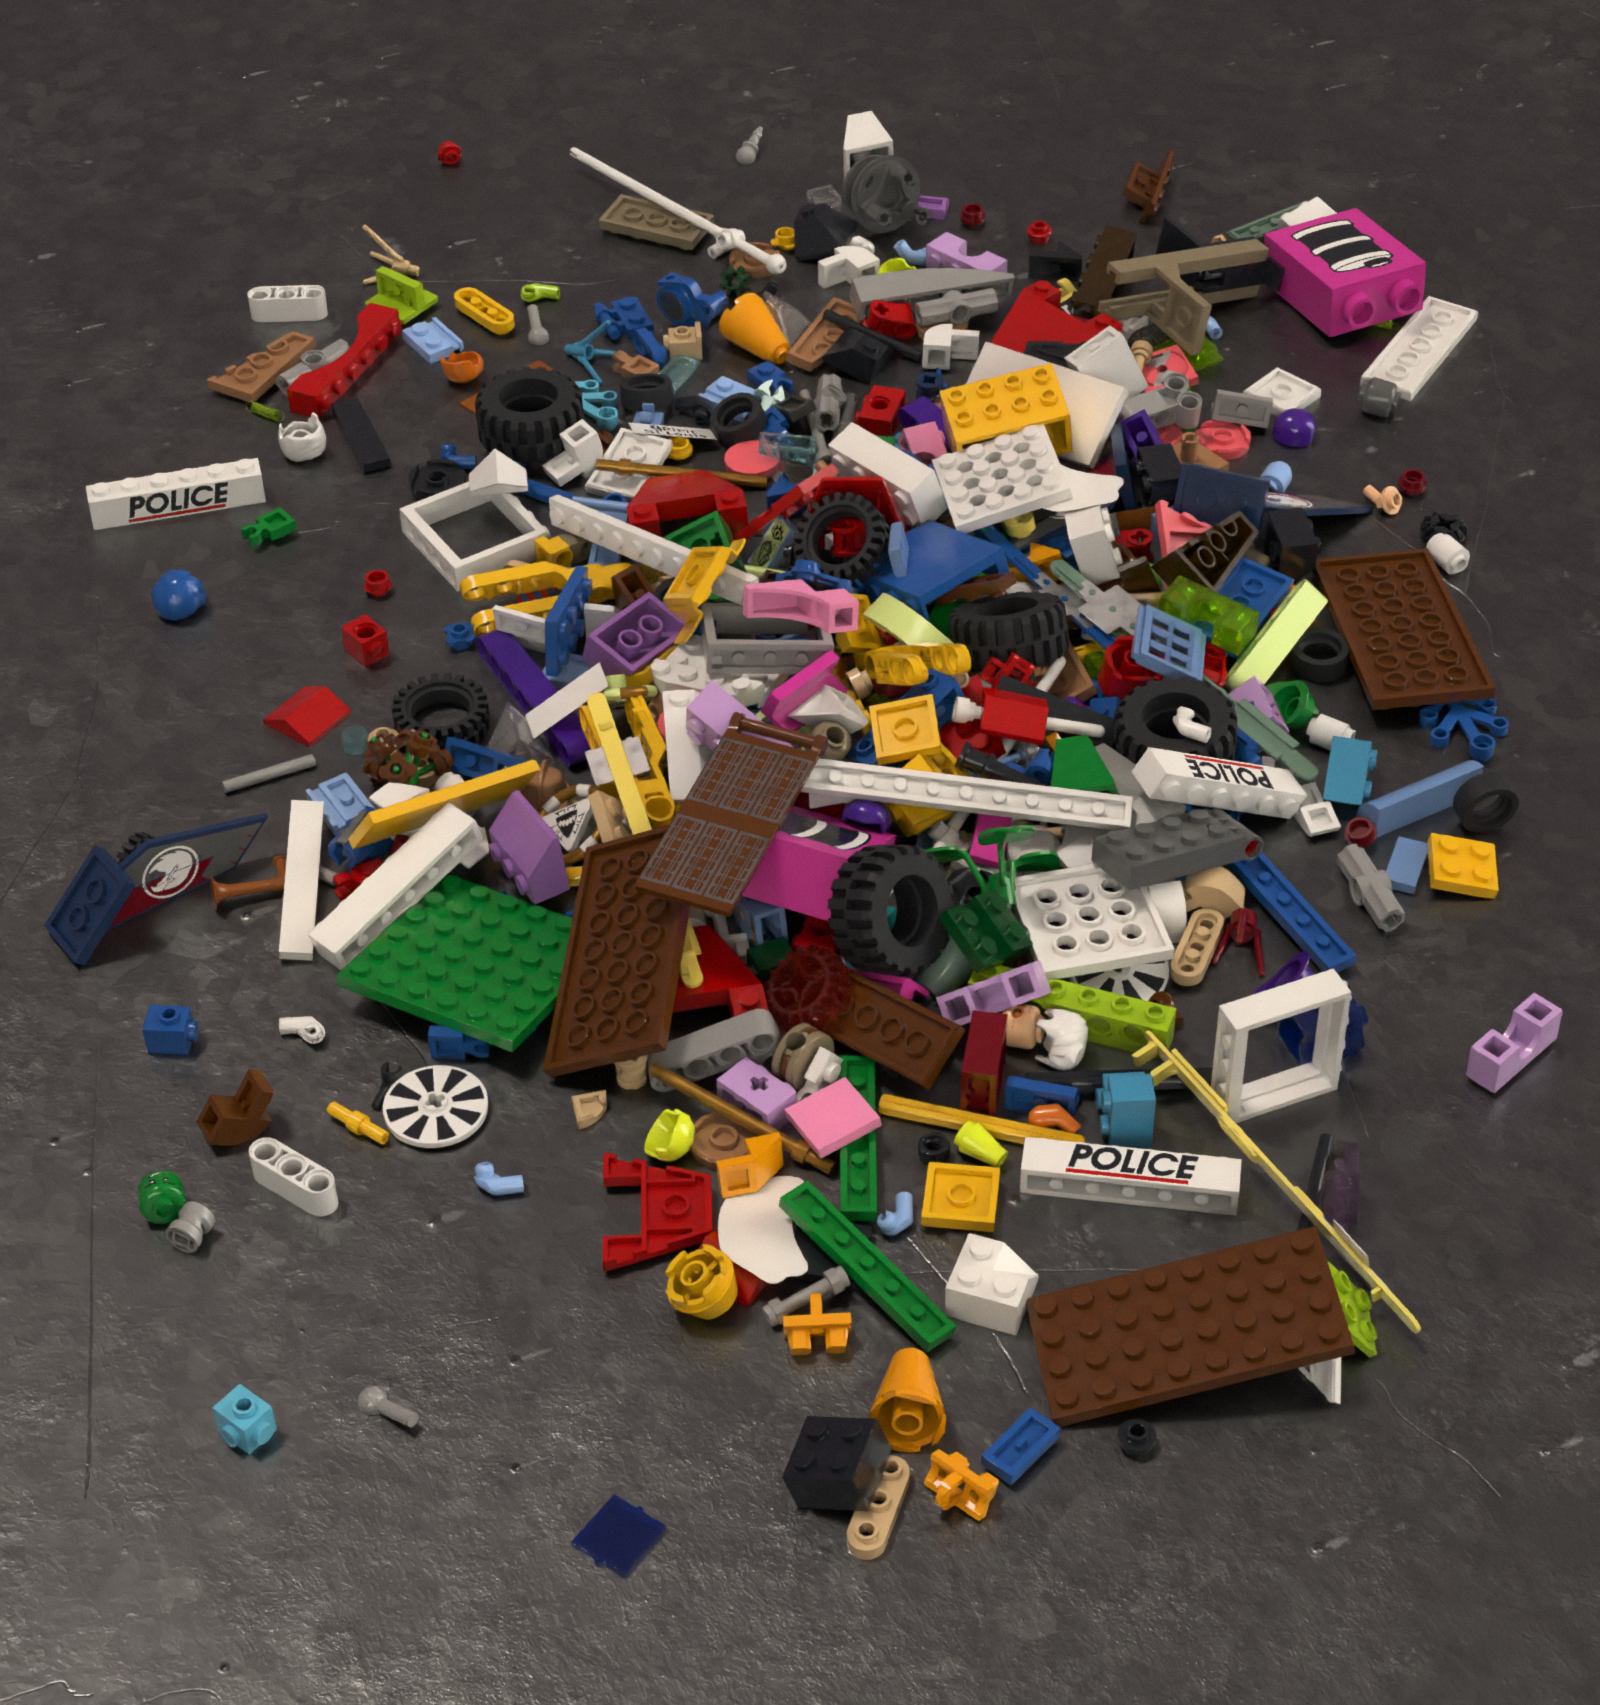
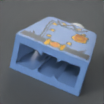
M742 896L734 909L738 934H747L749 948L780 937H784L789 945L785 908ZM764 934L767 936L765 940L763 939Z

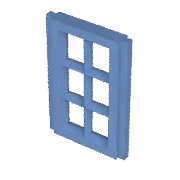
M1140 604L1137 608L1131 658L1135 659V663L1165 677H1171V679L1188 677L1190 681H1202L1206 634L1202 633V629L1148 604L1146 606ZM1153 623H1155V624H1157V625H1159V626H1161V627H1163V628H1165V629H1168V631H1166V630H1164V629H1161V628H1159V627L1153 625ZM1173 633H1176V634H1178V635H1180V636H1183V637L1189 639V641H1187V640H1185V639H1183V638H1181V637H1179V636H1176V635H1174ZM1151 637H1154V638H1156V639H1158V640H1160V641L1166 643V645L1161 644V643H1159V642H1157V641L1151 639ZM1172 646L1186 652L1187 655L1172 649ZM1149 651L1164 657L1165 660L1149 653ZM1170 660L1181 666L1186 667V670L1175 664L1170 663Z

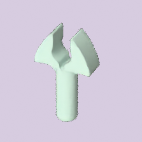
M773 380L764 382L754 392L755 395L761 398V406L764 411L772 405L785 400L782 385L776 389L772 397L770 396L769 387Z

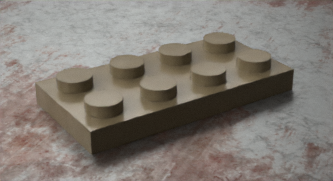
M620 194L598 220L599 229L633 236L636 239L655 241L658 244H668L685 250H693L707 233L650 200ZM690 210L714 224V215Z

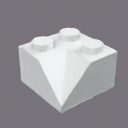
M1095 505L1064 512L1069 541L1081 575L1094 585L1121 578L1117 567L1123 565V560L1119 548L1113 549L1111 544L1112 541H1115L1107 507L1101 508V505Z
M969 1233L945 1288V1315L1016 1336L1027 1310V1299L1032 1297L1037 1285L1038 1275L1004 1242Z

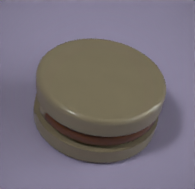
M809 1024L796 1025L785 1034L775 1050L772 1060L773 1076L782 1082L789 1083L798 1092L807 1081L804 1076L819 1047L821 1046L834 1053L832 1038Z

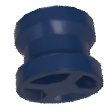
M935 372L919 374L916 377V387L918 388L916 399L924 396L934 403L935 398L940 396L939 391H941L943 386V377Z

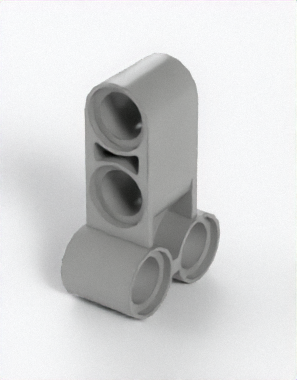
M1177 372L1169 373L1164 378L1163 387L1126 399L1117 420L1121 422L1145 409L1157 429L1174 423L1183 429H1193L1199 424L1202 398L1198 393L1188 391L1189 380L1184 374Z

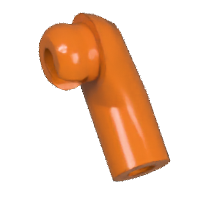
M1058 1104L1036 1106L1031 1109L1028 1116L1029 1124L1046 1128L1057 1126L1061 1131L1075 1133L1082 1126Z

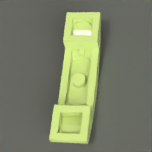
M882 593L862 614L864 618L884 633L887 631L904 645L926 642L953 643L910 607L886 593Z

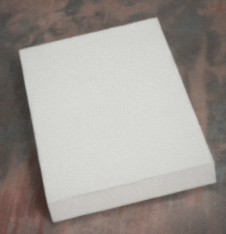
M620 428L602 459L619 461L620 458L631 459L633 463L663 465L672 450L673 444L672 440L649 434L634 433L632 430ZM595 468L585 484L586 493L601 497L618 493L623 495L626 501L630 503L647 479L655 476L637 474L619 476L618 472L599 471Z

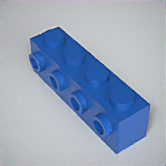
M929 668L927 682L913 685L899 700L933 694L938 728L940 729L952 717L956 697H966L955 678ZM872 728L846 755L850 762L878 765ZM910 759L878 766L902 768Z

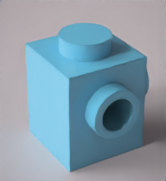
M241 1384L236 1386L212 1407L217 1431L224 1441L231 1447H240L248 1454H251L258 1446L268 1442L277 1430L272 1406Z

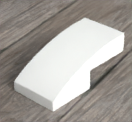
M1316 783L1300 785L1308 795L1299 806L1298 811L1293 815L1301 828L1310 837L1340 830L1341 825L1330 801L1324 802Z

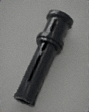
M966 741L954 766L957 769L962 767L979 775V778L1048 786L997 761L998 757L995 754L991 753L988 755L971 747V742Z

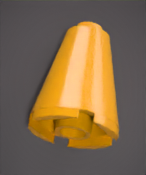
M746 293L735 299L736 305L731 310L726 308L720 318L719 332L725 339L764 361H770L774 365L785 362L791 346L763 299L755 293Z
M904 1348L894 1354L869 1412V1418L878 1420L891 1449L897 1452H919L921 1446L931 1442L932 1447L939 1442L945 1433L946 1413L929 1358L923 1351L916 1348Z

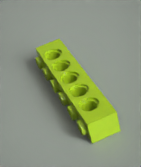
M1000 965L980 973H976L973 970L968 986L1014 968ZM1059 979L1048 981L1052 993L1022 1003L1037 1006L1040 1009L1041 1015L1046 1016V1020L1049 1017L1044 1013L1047 1009H1063L1080 1014L1086 1020V1025L1088 1026V1042L1132 1053L1148 1044L1144 1033L1148 1030L1156 1036L1168 1051L1174 1038L1176 1008ZM1159 1055L1155 1057L1157 1059L1162 1060V1058Z

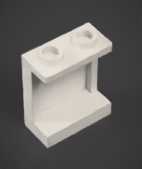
M1111 326L1105 328L1064 358L1067 365L1074 371L1125 387L1129 390L1126 399L1140 395L1142 391L1149 387L1123 334Z

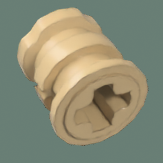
M648 1055L614 1063L617 1083L620 1087L624 1089H639L647 1082L646 1062Z

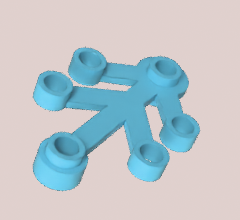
M596 380L574 381L580 388V391L583 390V412L594 418L602 431L614 430L619 423L618 411L614 408L618 404L617 393L614 391L599 392V383ZM589 402H601L603 407L597 408Z

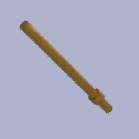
M620 458L619 461L596 459V470L618 472L619 476L637 474L660 477L700 471V469L633 463L631 459ZM706 470L733 485L766 488L767 486L766 476Z
M656 1062L650 1067L648 1074L751 1132L759 1136L780 1132L782 1149L791 1153L790 1157L801 1164L807 1162L829 1175L833 1172L836 1162L826 1156L820 1159L806 1141L802 1139L797 1141Z

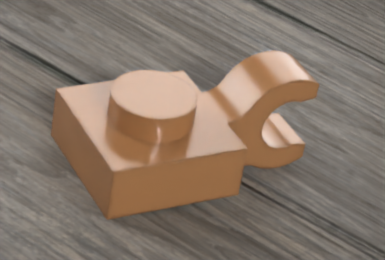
M618 350L611 355V358L618 361L612 366V370L621 374L624 378L644 373L659 374V364L639 354L632 358L624 351Z

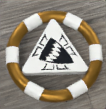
M578 784L567 787L553 795L538 812L559 837L562 846L569 852L563 854L565 866L575 864L584 859L586 847L600 844L602 840L598 827L596 826L593 832V829L588 825L593 814L588 798L558 811L556 810L562 803L577 796L588 797V795L597 790L605 793L594 785Z

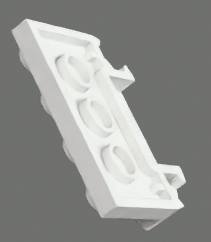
M692 635L687 643L678 645L666 660L655 659L651 664L654 685L659 689L661 698L662 691L694 689L701 693L713 680L743 706L748 707L756 704L757 708H761L770 693L782 685L790 675L707 673L702 640L699 635ZM714 656L712 664H722V656Z

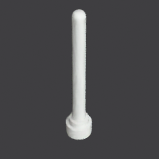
M956 697L952 713L953 722L966 724L967 721L980 719V706H976L975 702H970V698ZM1047 717L1046 730L1078 735L1087 734L1097 738L1105 734V729L1101 725Z

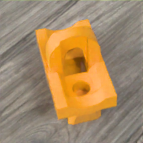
M821 1293L810 1294V1315L783 1316L784 1339L788 1338L791 1355L810 1354V1337L825 1336L826 1353L846 1352L848 1335H851V1312L822 1314Z
M938 1449L931 1455V1467L923 1483L937 1493L934 1504L943 1510H948L955 1505L977 1521L982 1520L986 1517L989 1503L996 1494L999 1484L998 1479L988 1472L977 1475L971 1471L967 1458L957 1451L947 1455ZM965 1482L964 1490L958 1488L959 1485Z

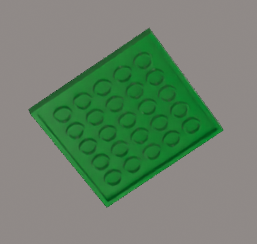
M447 874L417 904L411 906L336 975L337 986L513 1052L555 1009L572 917L561 915L541 906H536L513 896L489 889L486 886Z

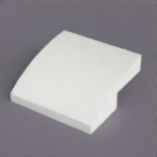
M498 605L493 607L497 630L512 634L522 647L545 653L546 619Z

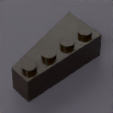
M1106 225L1103 234L1097 235L1094 244L1095 253L1089 254L1086 263L1087 272L1081 273L1078 282L1079 291H1074L1071 297L1070 307H1074V316L1092 319L1101 314L1097 311L1099 301L1119 297L1121 286L1124 287L1125 284L1117 285L1115 283L1116 274H1108L1106 272L1108 262L1134 258L1136 232Z
M1239 510L1177 548L1151 566V568L1171 588L1178 599L1192 611L1216 595L1259 531Z

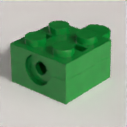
M717 510L664 536L666 540L691 550L693 547L711 546L729 548L734 541L730 527ZM740 554L733 563L728 564L731 567L746 572ZM713 593L708 598L710 603H732V601Z

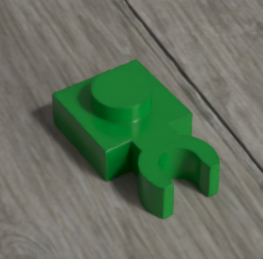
M279 507L255 518L256 524L242 527L241 533L244 540L249 538L250 545L255 547L260 545L267 537L274 541L297 530L296 521Z

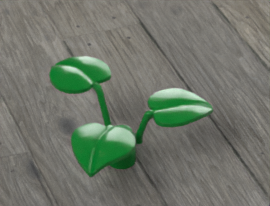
M1029 825L995 827L984 830L978 835V843L980 845L997 844L999 873L990 875L988 877L989 882L987 883L983 880L966 850H959L957 846L925 849L939 863L964 859L980 885L981 893L996 889L1001 897L1006 898L1010 902L1011 909L1017 907L1015 896L1016 872H1048L1060 869V859L1054 851L1027 853L1021 855L1018 859L1005 863L1004 843L1020 842L1033 837L1035 828Z

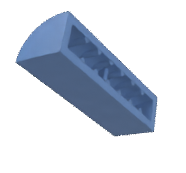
M1474 760L1460 763L1362 804L1358 808L1356 818L1364 817L1373 822L1377 829V837L1385 835L1453 806V798L1457 790L1467 780L1476 775L1483 774L1484 766Z

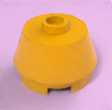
M702 1244L703 1249L695 1250L689 1254L684 1250L671 1261L665 1272L669 1278L665 1292L670 1304L676 1310L699 1319L710 1320L721 1316L729 1310L737 1297L738 1286L733 1264L729 1256L711 1245Z

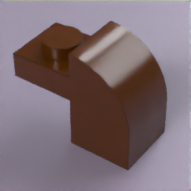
M248 1069L235 1096L210 1095L197 1120V1124L209 1144L234 1146L259 1136L272 1121L265 1109L271 1102L274 1091L261 1070Z

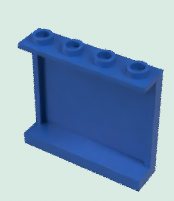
M927 520L905 533L909 546L907 576L896 578L892 570L889 554L881 553V557L885 560L884 564L880 566L875 563L873 567L878 572L874 576L869 572L865 573L864 575L868 581L863 584L856 579L855 588L860 589L859 594L867 595L869 600L873 602L882 593H886L901 601L930 622L926 604L980 572L991 575L1009 572L1003 547L932 520Z

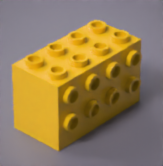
M1052 363L939 391L944 429L952 453L968 448L973 444H980L995 439L1003 434L1021 431L1029 425H1040L1043 423L1056 455L1073 452L1070 413Z

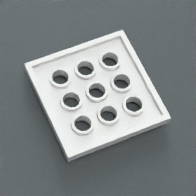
M1044 423L1029 425L1021 431L1003 434L995 439L980 444H973L963 450L946 453L932 460L956 530L964 533H969L1072 498L1070 487Z
M1096 864L1015 877L1017 907L1013 908L1018 922L1026 926L1030 932V940L1033 942V945L1029 950L1034 962L1041 961L1048 981L1174 959L1175 949L1147 886L1129 891ZM1113 888L1116 892H1108L1104 889ZM1080 893L1084 897L1078 898L1072 896V894ZM1049 899L1052 903H1043L1039 900ZM1123 911L1126 915H1118L1114 912ZM1090 916L1094 920L1087 921L1082 919V917ZM1058 922L1062 926H1052L1049 923ZM1133 934L1137 938L1130 939L1124 935ZM1100 939L1104 944H1095L1091 941ZM1068 945L1072 949L1063 950L1060 949L1059 946Z

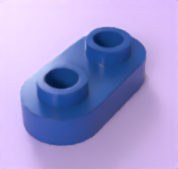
M642 327L633 330L632 339L637 353L659 364V369L663 368L665 361H667L665 347L659 345L653 332L648 331L647 328Z

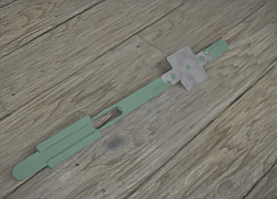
M1054 560L1051 562L1050 571L1078 594L1079 599L1083 598L1087 601V603L1077 609L1106 634H1110L1120 628L1127 635L1134 636L1137 608L1141 603L1119 585H1115L1103 592L1064 560ZM1151 637V639H1153V640H1155V641H1157V642H1159V643H1161V644L1166 645V643H1164V642H1162V641H1160V640H1158V639H1156V638H1154V637ZM1170 660V663L1175 664L1186 670V667L1181 666ZM1203 674L1202 681L1206 682L1209 688L1214 686L1220 690L1222 696L1225 695L1232 703V707L1237 714V728L1253 739L1264 752L1275 760V768H1290L1300 785H1304L1308 781L1317 778L1318 768L1295 750L1299 746V742L1245 698L1239 702L1235 701L1227 694L1225 689L1218 687Z

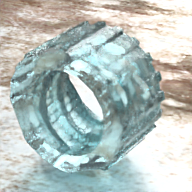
M354 725L342 731L341 742L345 752L358 755L368 750L369 733H367L366 728Z

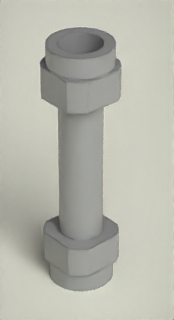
M839 1265L836 1268L832 1267L824 1271L823 1279L782 1301L776 1297L767 1302V1305L762 1307V1311L770 1326L774 1327L777 1324H783V1316H788L793 1311L810 1303L811 1293H821V1296L831 1291L834 1295L844 1291L851 1284L842 1266Z

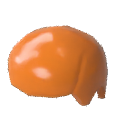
M474 351L459 354L451 352L447 361L443 356L440 357L445 377L454 383H468L474 380L484 367L481 355Z

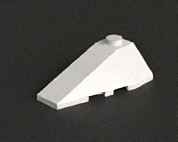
M694 689L662 691L669 789L675 805L684 802L712 755V750L705 744L698 745L687 735L686 708L700 694Z

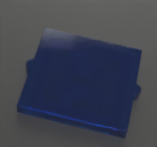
M614 1494L571 1543L574 1548L591 1557L595 1565L602 1564L624 1578L662 1535L666 1527L663 1523L646 1514L643 1507L638 1506L636 1508Z

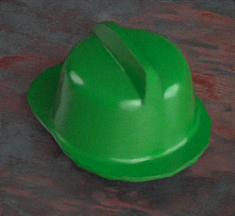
M1303 681L1276 682L1266 686L1272 692L1288 729L1298 730L1303 728L1311 717L1319 716V710L1315 707L1314 698L1309 694L1308 686Z

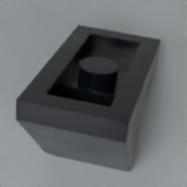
M1058 241L1056 252L1030 250L1028 278L1049 280L1067 278L1070 281H1079L1082 273L1083 256L1061 241Z

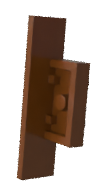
M1171 149L1159 165L1157 172L1136 161L1129 173L1122 195L1130 202L1143 207L1139 222L1142 224L1148 216L1153 217L1160 206L1159 201L1165 192L1164 187L1170 178L1168 175L1175 164L1172 162L1175 151Z

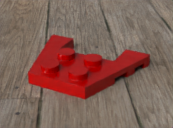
M833 463L792 488L773 503L770 509L754 518L750 525L739 530L732 538L734 540L745 538L748 541L780 516H783L784 519L789 518L800 507L805 508L809 505L822 477H835L840 472Z
M975 675L969 679L968 685L961 690L966 698H970V702H975L976 706L981 707L983 685L980 677ZM980 719L967 721L966 724L951 721L939 729L941 743L956 759H958L966 741L971 742V747L988 755L993 753L999 758L1006 753L1001 737L979 733Z
M603 1153L604 1187L641 1186V1234L603 1236V1271L614 1270L700 1244L705 1236L713 1232L711 1174L668 1165L665 1170L647 1166L645 1160L633 1158L632 1162L618 1160L616 1154Z

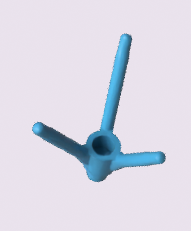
M610 320L602 323L585 339L574 344H566L564 348L565 354L572 355L573 358L582 363L599 385H602L603 381L588 360L593 355L611 356L616 351L594 349L593 345L589 343L611 324Z

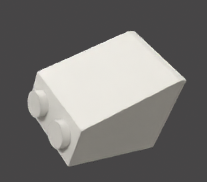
M872 111L848 115L843 147L844 180L850 168L861 158L869 155H893V140Z

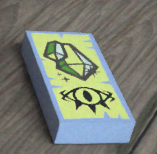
M780 516L772 522L747 562L751 566L776 569L783 558L784 547L790 546L793 543L794 533H799V531L788 518L784 519L783 516Z

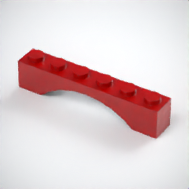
M370 302L357 316L358 334L351 347L330 364L301 374L287 388L290 412L311 417V414L314 412L320 419L331 408V404L335 403L355 380L372 365L373 361L386 350L387 346L399 336L402 324L399 320L398 309Z

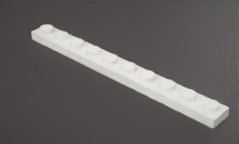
M557 494L549 498L551 525L673 577L677 576L691 552V549ZM727 565L724 572L715 579L711 586V593L743 606L744 585L759 583V578Z
M820 758L801 792L1118 831L1130 828L1133 796Z

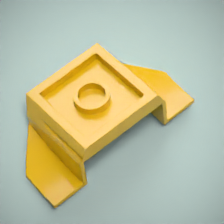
M745 538L734 540L729 548L724 546L692 548L663 598L669 611L685 622L674 641L675 645L687 643L704 616V612L698 609V607L709 598L712 592L711 586L715 579L724 572L728 564L733 563L737 559L745 545Z

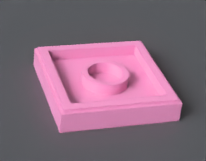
M846 1077L784 1109L787 1119L820 1159L882 1126L879 1115Z

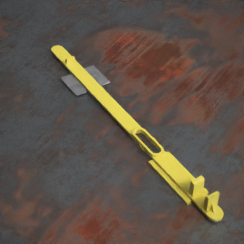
M602 693L591 694L587 699V703L602 747L585 751L595 785L599 786L615 782L632 835L652 830L633 775L650 771L640 739L637 736L621 741L605 695ZM688 918L679 972L686 987L697 988L703 983V975L696 955L702 953L690 918Z
M1146 1031L1144 1036L1148 1044L1132 1054L1133 1064L1136 1067H1141L1159 1055L1164 1063L1150 1072L1153 1086L1155 1087L1176 1074L1217 1118L1222 1130L1252 1162L1258 1163L1337 1249V1253L1370 1289L1373 1288L1371 1291L1372 1301L1376 1302L1382 1298L1413 1333H1419L1421 1327L1418 1321L1370 1268L1368 1255L1334 1219L1333 1228L1326 1221L1321 1210L1298 1186L1294 1187L1244 1131L1227 1115L1229 1111L1228 1105L1175 1048L1171 1050V1054L1151 1031Z

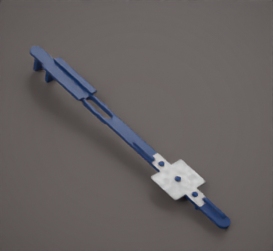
M901 450V451H903L904 453L910 455L911 457H913V458H915L916 460H918V461H920L921 463H923V462H922L916 455H914L911 451ZM933 464L927 465L935 471ZM992 525L984 527L988 532L983 531L981 528L973 531L980 538L1003 547L1006 559L1038 587L1040 593L1047 592L1057 595L1065 603L1066 616H1069L1082 628V635L1088 633L1105 650L1108 645L1115 642L1117 638L1113 634H1106L1077 610L1087 603L1085 599H1079L1078 594L1065 583L1057 585Z

